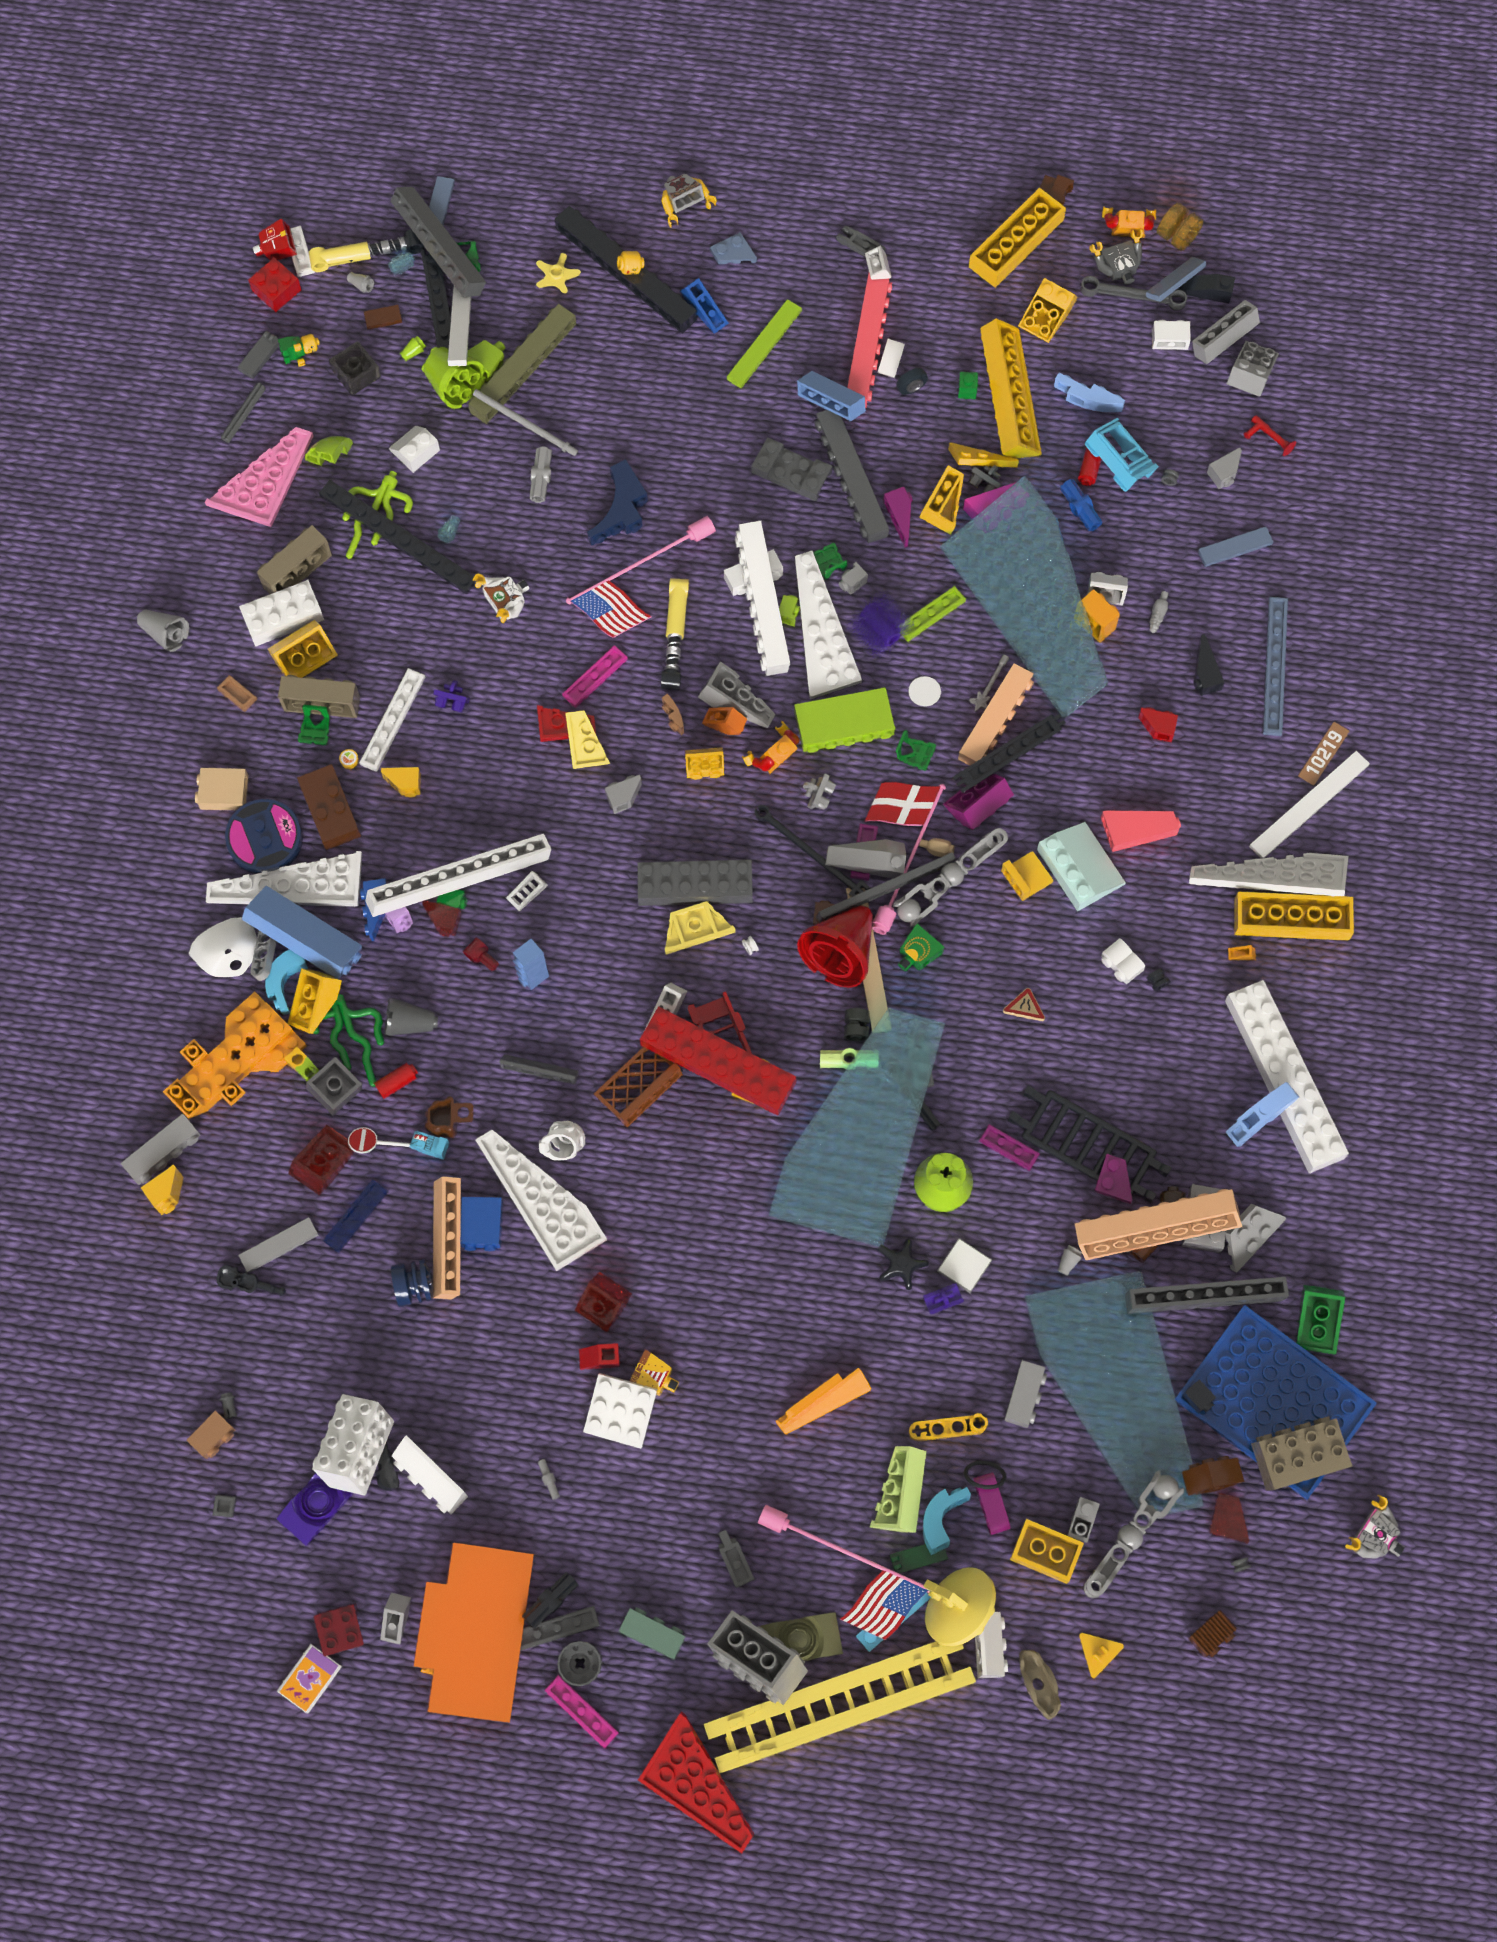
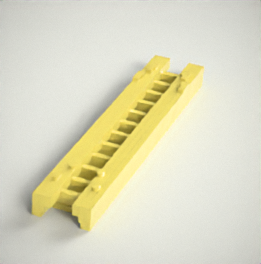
M936 1641L795 1691L784 1705L778 1701L776 1704L767 1701L705 1723L704 1727L708 1740L726 1734L727 1737L725 1739L729 1751H732L715 1758L719 1773L722 1774L975 1683L976 1680L971 1667L953 1672L948 1658V1654L964 1649L963 1644L944 1646ZM940 1658L945 1676L934 1679L928 1662ZM920 1665L926 1682L914 1686L909 1668ZM901 1672L906 1690L895 1693L889 1675ZM881 1679L887 1697L875 1700L870 1682ZM863 1685L869 1703L855 1708L849 1690ZM844 1692L850 1710L835 1715L830 1697ZM824 1699L830 1717L816 1722L810 1704ZM805 1706L810 1724L796 1729L790 1711ZM785 1713L791 1731L776 1736L771 1718ZM765 1720L771 1738L757 1743L751 1725ZM746 1727L752 1745L737 1750L731 1732Z

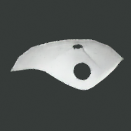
M242 917L230 918L201 933L191 945L189 955L210 975L215 977L240 976L247 970L253 960L257 942L254 927L243 921ZM227 949H230V950H231L230 953L225 954V950H227ZM232 961H241V967L238 970H232L230 968Z

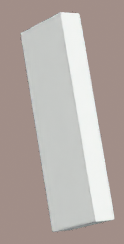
M301 226L290 228L297 255L292 256L297 276L301 277L315 273L311 269L309 251Z

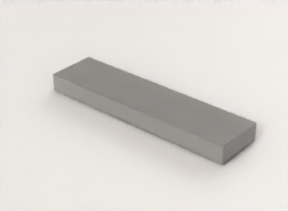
M308 1217L238 1256L246 1271L250 1273L319 1235L311 1219Z

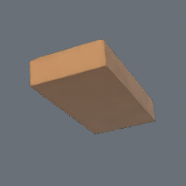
M230 675L217 687L219 692L244 712L257 700L255 695Z

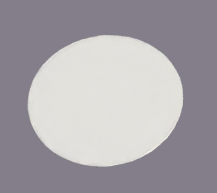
M923 676L916 678L909 686V696L917 705L930 706L940 698V685L931 677Z

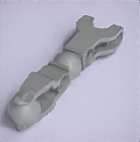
M997 828L987 833L962 854L958 860L944 865L937 878L931 880L926 885H916L902 898L895 901L893 906L898 907L897 914L899 918L904 922L910 923V927H915L922 918L938 906L937 900L947 889L961 884L964 875H967L968 871L974 869L1007 842L1008 836L1006 831ZM964 858L970 859L971 866L969 868L963 865ZM935 882L942 884L940 892L934 889ZM918 891L923 892L924 897L929 899L930 903L922 912L919 903L914 899H910Z
M1160 1470L1155 1472L1152 1480L1138 1498L1140 1506L1132 1521L1119 1529L1117 1540L1115 1541L1116 1545L1107 1552L1084 1584L1083 1590L1087 1597L1094 1599L1105 1592L1127 1560L1129 1554L1142 1545L1143 1535L1146 1533L1145 1530L1157 1518H1164L1176 1500L1184 1493V1488H1179L1174 1477L1161 1475ZM1152 1489L1159 1499L1168 1501L1161 1512L1156 1511L1153 1505H1148L1145 1501ZM1143 1515L1147 1518L1146 1526L1138 1524V1516ZM1114 1549H1121L1123 1551V1559L1118 1560L1114 1557ZM1093 1582L1099 1585L1098 1591L1092 1589L1091 1584Z

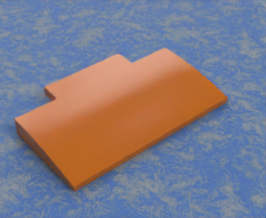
M452 1543L446 1584L426 1582L413 1667L433 1669L427 1712L510 1723L524 1627L522 1615L526 1612L534 1554Z

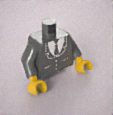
M1134 230L1131 231L1130 235L1134 242L1130 240L1102 249L1101 242H1096L1097 250L1093 244L1090 245V251L1095 253L1094 258L1098 270L1106 276H1110L1113 281L1123 279L1125 285L1133 283V275L1136 274L1137 267L1140 266L1142 259V242L1139 240L1143 235L1142 230H1138V237H1135Z

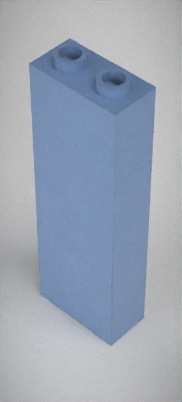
M265 886L245 907L242 917L243 921L335 978L340 979L343 974L347 975L352 964H356L362 956L360 954L361 944L268 886Z

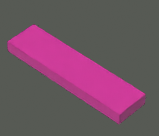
M614 645L564 691L562 696L576 708L626 662L628 657Z
M559 1675L544 1690L604 1749L619 1734Z

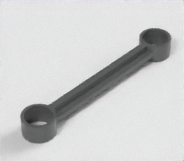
M1094 276L1085 277L1081 283V293L1087 297H1093L1097 293L1165 303L1175 311L1182 310L1187 301V295L1182 290H1175L1159 302L1146 297L1148 290L1099 283L1098 279ZM1087 283H1092L1096 286V288L1093 290L1086 289L1084 285ZM1180 297L1184 302L1178 304L1173 302L1172 298Z

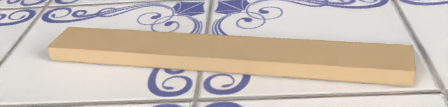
M846 888L847 899L851 898L849 896V893L852 891L850 888ZM868 902L865 903V904H863V905H861V906H867V907L869 908ZM872 929L869 969L866 978L863 980L867 1008L870 1012L869 1019L872 1034L891 1031V1023Z

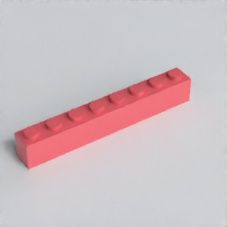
M870 273L868 274L847 387L865 396V408H867L868 401L871 402L873 391H870V386H874L876 375H873V370H877L878 367L876 354L880 355L881 344L878 343L879 339H883L884 329L881 326L886 323L887 313H884V310L889 307L890 298L887 297V294L891 293L892 282H889L890 278L872 280Z

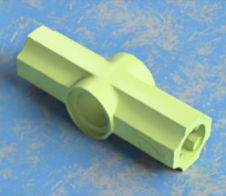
M852 1048L845 1050H820V1068L853 1070L854 1068L879 1067V1051L854 1050ZM852 1056L855 1060L849 1063L844 1058Z

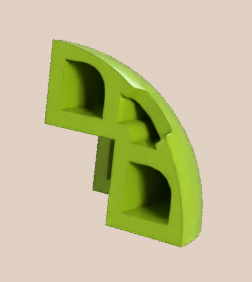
M331 436L321 439L307 451L305 460L322 466L325 460L335 464L341 453L348 454L353 441L343 436Z

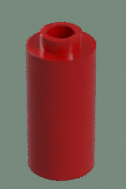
M1087 447L1078 480L1082 485L1090 486L1096 482L1102 459L1100 456L1095 457Z
M406 1062L374 1082V1085L382 1098L385 1099L416 1080L417 1077L415 1075L418 1072L413 1064L408 1065Z

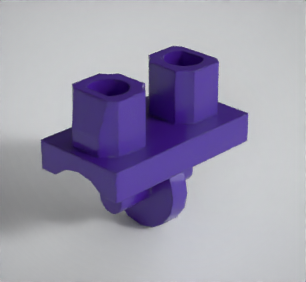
M453 680L451 685H444V689L450 690L449 693L434 689L433 695H436L435 706L446 709L447 701L451 699L454 700L452 710L462 713L465 704H469L470 698L456 695V692H463V688L458 687V681Z
M957 1283L923 1296L930 1315L964 1302Z

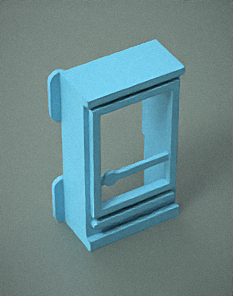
M1116 418L1096 429L1085 442V446L1095 457L1100 456L1115 474L1113 479L1123 491H1127L1138 479L1144 476L1149 478L1159 466L1156 463L1153 464L1144 450L1123 425L1118 422L1119 419ZM1109 432L1124 453L1120 455L1104 436L1106 433ZM1126 456H1127L1131 461H1133V462H1132L1131 464H1129V465H1128V463L1123 459V458H1125Z

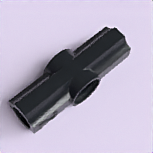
M565 1572L551 1587H548L541 1593L537 1601L522 1615V1618L530 1627L535 1629L549 1614L552 1615L563 1604V1600L576 1589L578 1583L570 1574Z

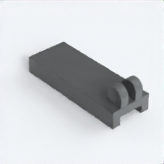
M265 331L237 367L238 370L254 379L279 347L278 338L274 334L271 335L269 331Z

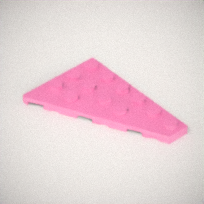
M295 427L287 436L280 439L276 446L272 449L269 448L256 461L249 464V467L244 472L238 473L225 486L218 489V492L213 497L207 498L205 501L206 506L272 527L311 443L313 432Z

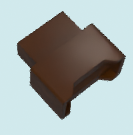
M1045 175L1040 188L1064 206L1065 197L1068 193L1072 192L1075 180L1058 175L1057 178Z

